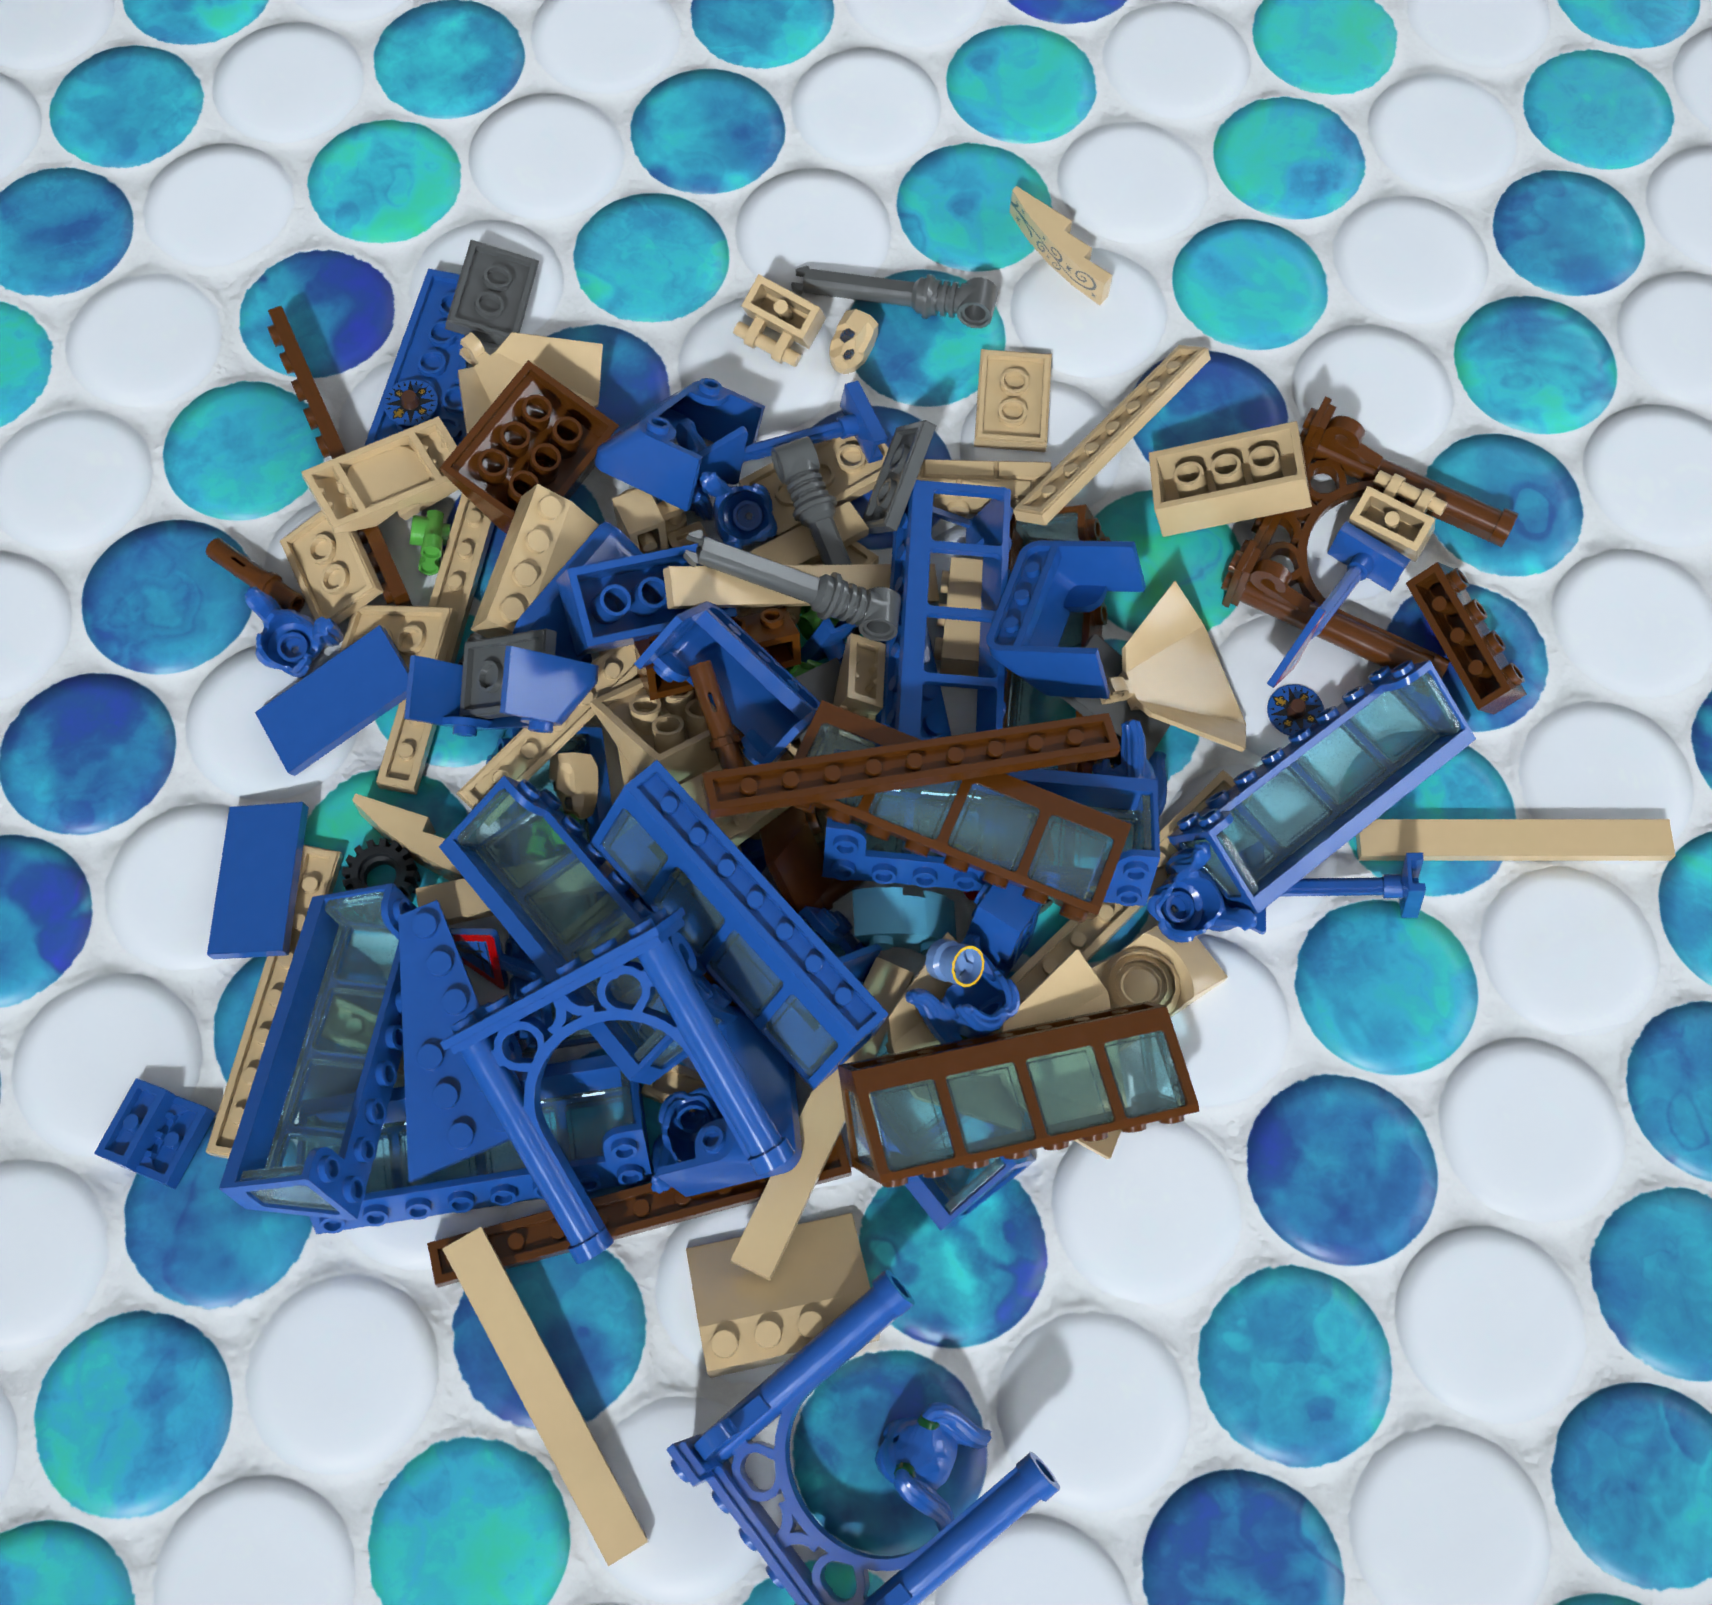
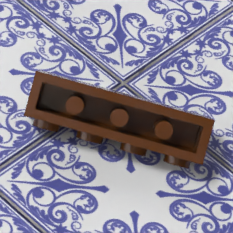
M1436 562L1406 582L1408 589L1479 711L1496 714L1527 695L1521 685L1525 682L1521 671L1513 662L1509 664L1503 654V651L1506 650L1503 640L1494 630L1490 632L1484 621L1488 617L1487 613L1479 601L1476 599L1472 600L1466 590L1469 587L1468 580L1458 568L1453 569Z
M785 606L776 609H766L762 612L742 617H731L784 668L801 664L800 632ZM659 635L634 642L636 661ZM653 663L642 669L637 667L638 675L650 701L695 690L687 680L681 683L674 680L671 683L663 680L654 671Z

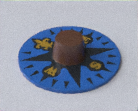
M409 379L396 383L388 390L384 397L383 407L387 417L394 423L402 426H416L428 421L434 415L438 407V396L430 384L417 379Z
M1286 685L1277 689L1271 695L1267 705L1268 717L1273 726L1288 736L1299 729L1313 726L1317 722L1315 717L1324 711V706L1319 696L1311 689L1301 685Z

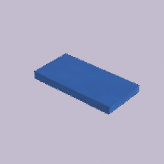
M379 625L257 710L255 714L287 773L296 776L405 700L409 668L386 629Z
M304 802L229 807L207 955L213 960L289 955L309 807Z

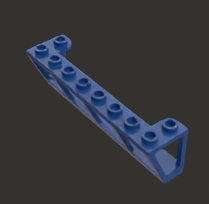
M916 480L898 530L893 531L890 589L900 595L901 608L898 633L892 640L886 641L881 724L921 740L934 739L924 738L920 733L923 685L978 689L976 732L1003 728V718L1006 713L1004 684L1007 679V668L992 658L986 643V637L1011 575V571L1008 569L1009 552L1012 546V539L1009 537L1010 521L1013 515V508L1010 506V489L1005 487ZM934 494L992 498L971 519L933 506ZM932 516L965 527L966 543L933 540L931 537ZM930 553L983 557L981 610L933 606L928 603ZM927 618L980 622L978 677L928 673L924 670Z

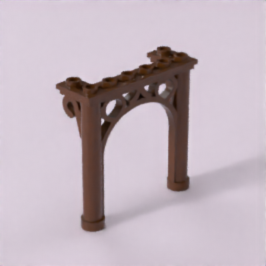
M1325 396L1319 409L1313 407L1310 409L1300 434L1312 507L1256 518L1251 529L1252 532L1256 533L1254 539H1250V541L1245 539L1241 549L1236 551L1228 567V573L1221 586V589L1227 591L1222 605L1229 608L1230 604L1238 606L1242 602L1303 630L1318 607L1326 600L1314 584L1308 568L1307 546L1310 533L1325 513L1344 501L1362 497L1367 486L1383 493L1385 489L1374 484V480L1380 470L1392 476L1395 473L1406 478V483L1423 491L1427 488L1436 492L1435 497L1448 502L1447 507L1441 516L1427 510L1426 514L1499 547H1502L1519 513L1504 508L1502 511L1384 459L1381 455L1361 443L1365 436V430L1358 421L1347 416L1333 417L1336 407L1330 404L1332 399ZM1326 474L1335 481L1336 490L1330 493H1319L1312 488L1310 482L1313 476ZM1345 474L1361 482L1347 485ZM1397 495L1395 498L1412 508L1415 506V503ZM1279 525H1281L1289 533L1290 543L1283 541L1270 545ZM1278 555L1286 556L1292 561L1295 571L1290 573L1285 566L1270 559ZM1298 583L1303 595L1291 587ZM1340 609L1337 610L1322 632L1316 636L1379 666H1389L1390 670L1409 660H1412L1413 664L1430 660L1442 679L1450 663L1448 658ZM1427 673L1414 681L1420 684V689L1434 694L1436 691Z

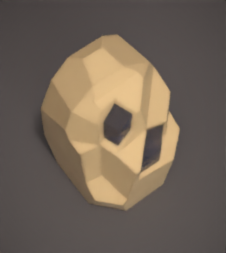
M857 309L847 310L837 325L829 350L831 365L835 371L849 374L855 372L866 362L878 336V323L870 314Z
M575 752L555 754L550 758L549 779L553 783V790L562 802L563 810L566 814H573L578 819L590 817L595 810L598 795V766L595 758L591 754Z

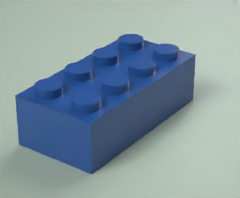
M698 543L566 569L556 581L576 656L634 645L635 641L659 635L676 615L688 610L667 608L663 569L669 566H691L685 560L683 554L686 550L695 553ZM721 608L728 616H737L736 608Z

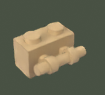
M758 274L741 305L747 315L754 320L751 326L739 321L734 328L733 334L744 339L745 345L753 349L758 347L771 354V359L778 363L786 362L796 367L801 359V354L791 349L792 343L795 341L809 349L826 317L819 306ZM766 326L781 334L778 341L763 334Z
M1380 470L1374 480V484L1384 488L1385 491L1382 493L1367 486L1349 517V523L1416 562L1435 529L1436 519L1425 513L1429 510L1441 516L1448 502L1435 497L1436 492L1425 488L1423 491L1406 483V478L1395 473L1392 476ZM1397 495L1415 503V506L1412 508L1395 498Z
M628 489L619 496L612 498L617 528L622 530L643 554L669 549L667 534L687 526L684 510L663 500L656 504L653 496L642 490Z

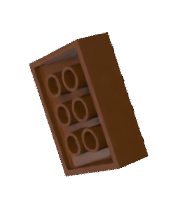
M528 360L441 465L440 471L500 530L507 534L521 496L535 485L539 484L569 500L594 469L598 446L616 434L619 425Z

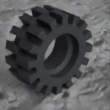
M380 838L379 845H376L372 839L366 841L368 848L365 850L360 845L354 848L357 854L355 858L348 855L345 861L349 867H343L342 874L345 878L342 881L347 891L367 888L369 872L377 866L389 865L396 870L394 884L411 902L414 901L411 893L416 894L415 889L419 888L416 882H420V874L409 851L405 847L402 849L400 843L393 840L390 845L387 839ZM383 895L354 899L352 901L363 912L366 909L369 915L376 916L377 911L381 912Z

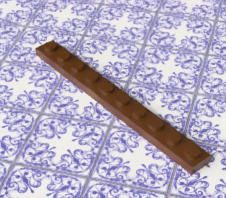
M282 306L268 310L273 325L267 326L275 347L281 345L284 347L285 352L280 353L279 356L287 375L294 372L297 377L296 380L291 381V384L299 402L304 400L308 402L309 407L303 409L311 430L319 428L321 436L315 437L323 458L331 456L334 459L346 454ZM375 526L357 530L362 544L369 543L372 552L367 553L375 573L379 574L382 572L385 582L380 584L384 592L382 594L387 605L395 602L396 606H413L379 527Z
M1103 713L702 773L701 782L709 817L717 818L1116 757L1121 747L1110 714Z
M841 1133L816 1185L852 1176ZM770 1177L685 1197L673 1187L660 1194L653 1192L651 1189L652 1184L649 1183L590 1200L613 1240L759 1201ZM551 1210L483 1228L505 1270L569 1252L568 1247L570 1243ZM470 1232L427 1243L434 1281L438 1288L459 1282L443 1248Z

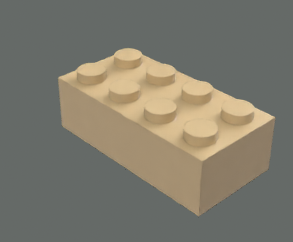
M1297 421L1149 453L1154 510L1163 537L1312 507Z

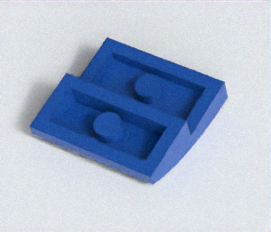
M136 1078L94 1154L153 1181L176 1189L212 1123L216 1112L208 1107L176 1096L167 1089Z

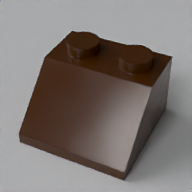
M791 806L759 831L766 865L783 898L798 914L805 906L813 907L835 878L822 877L825 840H822L819 835L823 833V829L816 811L814 810L813 814Z

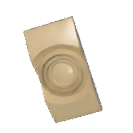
M438 416L304 470L301 474L334 533L352 532L378 526L401 509L414 504L436 502L455 490L457 487L440 471V467L457 445Z
M1158 925L1143 933L1110 959L1092 967V970L1108 991L1111 1009L1149 1001L1167 1006L1170 1017L1228 978L1197 936L1194 937L1193 941L1175 942L1163 935ZM1146 1034L1116 1040L1118 1053Z

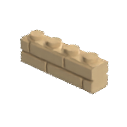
M924 459L916 480L1005 487L1011 490L1010 506L1014 509L1051 472V462ZM934 494L933 506L966 517L968 514L980 512L992 498Z

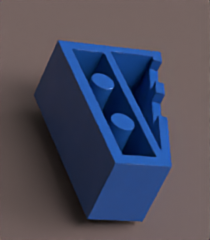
M986 882L974 900V903L977 905L971 915L973 919L966 936L971 933L980 936L982 952L1006 978L1032 940L1042 904L1023 897L1024 889L1008 883L1007 888L1003 889Z

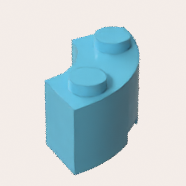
M873 887L852 890L854 936L867 947L877 943L882 948L881 951L889 950L893 947L912 949L926 956L929 947L935 941L942 939L947 932L957 940L954 901L942 894L924 890L923 897L903 895V887Z

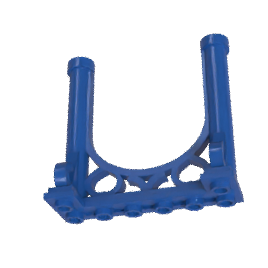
M665 907L655 911L642 919V922L627 930L631 936L630 938L619 944L615 937L601 943L591 950L595 957L582 963L579 956L555 969L559 976L546 982L544 976L538 977L521 987L520 990L523 995L511 1001L508 995H505L493 1003L488 1002L467 1014L468 1016L451 1025L450 1028L453 1034L440 1043L443 1050L450 1048L453 1055L460 1052L570 1243L568 1250L576 1264H581L594 1258L614 1242L553 1136L542 1111L541 1082L547 1063L557 1047L576 1031L589 1025L614 1020L640 1022L661 1030L674 1039L692 1061L757 1176L774 1170L795 1154L787 1137H781L694 984L690 973L697 968L696 957L685 937L677 932L686 925L682 919L686 915L683 907L669 914ZM638 957L640 963H639V962L630 961V960H632V959ZM628 974L634 976L640 982L642 994L636 1005L622 1003L613 996L611 991L613 979H617L620 975ZM601 977L597 985V1001H584L573 992ZM655 991L658 992L671 1016L648 1007ZM552 1002L554 1003L556 1018L553 1025L549 1028L539 1019L528 1017L529 1014ZM572 1014L575 1015V1016H578V1017L574 1018L573 1020L569 1021L570 1018L572 1017ZM518 1030H527L534 1035L538 1043L534 1058L522 1057L520 1044L513 1033ZM515 1071L528 1072L524 1092Z
M887 1269L872 1281L873 1287L705 1433L673 1443L666 1449L672 1457L671 1466L682 1481L690 1482L693 1487L706 1481L713 1489L711 1495L716 1505L724 1513H730L741 1527L738 1531L743 1542L751 1550H757L768 1564L766 1571L770 1579L780 1589L785 1588L795 1601L794 1605H919L1040 1500L1048 1501L1060 1490L1057 1479L1046 1464L1035 1453L1029 1452L1016 1464L1013 1470L929 1542L912 1552L896 1556L871 1555L853 1549L828 1533L814 1518L798 1491L792 1472L790 1438L793 1423L803 1402L820 1384L894 1320L915 1305L906 1287ZM781 1415L775 1434V1445L763 1441H752L757 1434ZM757 1452L775 1461V1481L769 1490H762L756 1487L745 1471V1462L751 1453ZM732 1456H734L733 1461H732V1464H731L730 1461H729V1459H730ZM782 1492L785 1500L778 1503L782 1511V1523L779 1529L760 1502L768 1501ZM797 1522L803 1530H795ZM801 1544L809 1547L813 1552H816L821 1547L828 1553L819 1557L811 1573L791 1545ZM839 1561L853 1566L857 1589L852 1598L843 1599L838 1597L827 1584L825 1569L829 1562ZM868 1570H899L869 1597L867 1596L870 1587Z

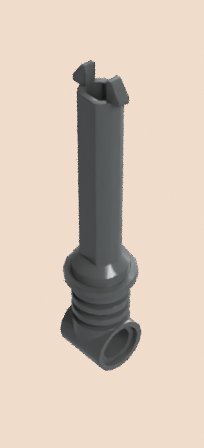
M810 266L796 269V276L804 277L803 284L791 283L792 290L801 296L804 292L912 307L916 313L922 314L923 319H928L932 315L937 316L938 312H940L941 317H945L948 313L949 318H954L957 314V318L964 325L971 328H983L991 323L998 296L996 285L982 277L969 279L959 287V282H953L951 286L950 281L946 280L942 285V281L936 279L933 274H928L926 278L921 277L916 282L816 270L810 269Z
M806 436L771 448V458L776 474L783 484L788 485V493L791 494L790 498L794 502V520L800 521L802 526L809 528L823 564L852 565L833 519L836 513L837 499L835 496L829 495L828 490H825L826 485L822 481V475L818 473L820 470L818 455L811 439ZM856 627L852 633L860 635L859 627Z
M702 530L689 532L686 536L687 540L698 543L695 553L686 550L683 554L685 560L693 567L700 564L809 603L812 611L817 612L818 618L826 620L830 617H837L840 621H846V623L851 625L855 624V626L859 627L860 633L869 640L888 641L896 637L898 633L901 597L890 588L874 587L866 590V588L857 587L853 583L848 584L847 581L843 580L841 574L833 572L831 575L824 574L816 577L703 536Z

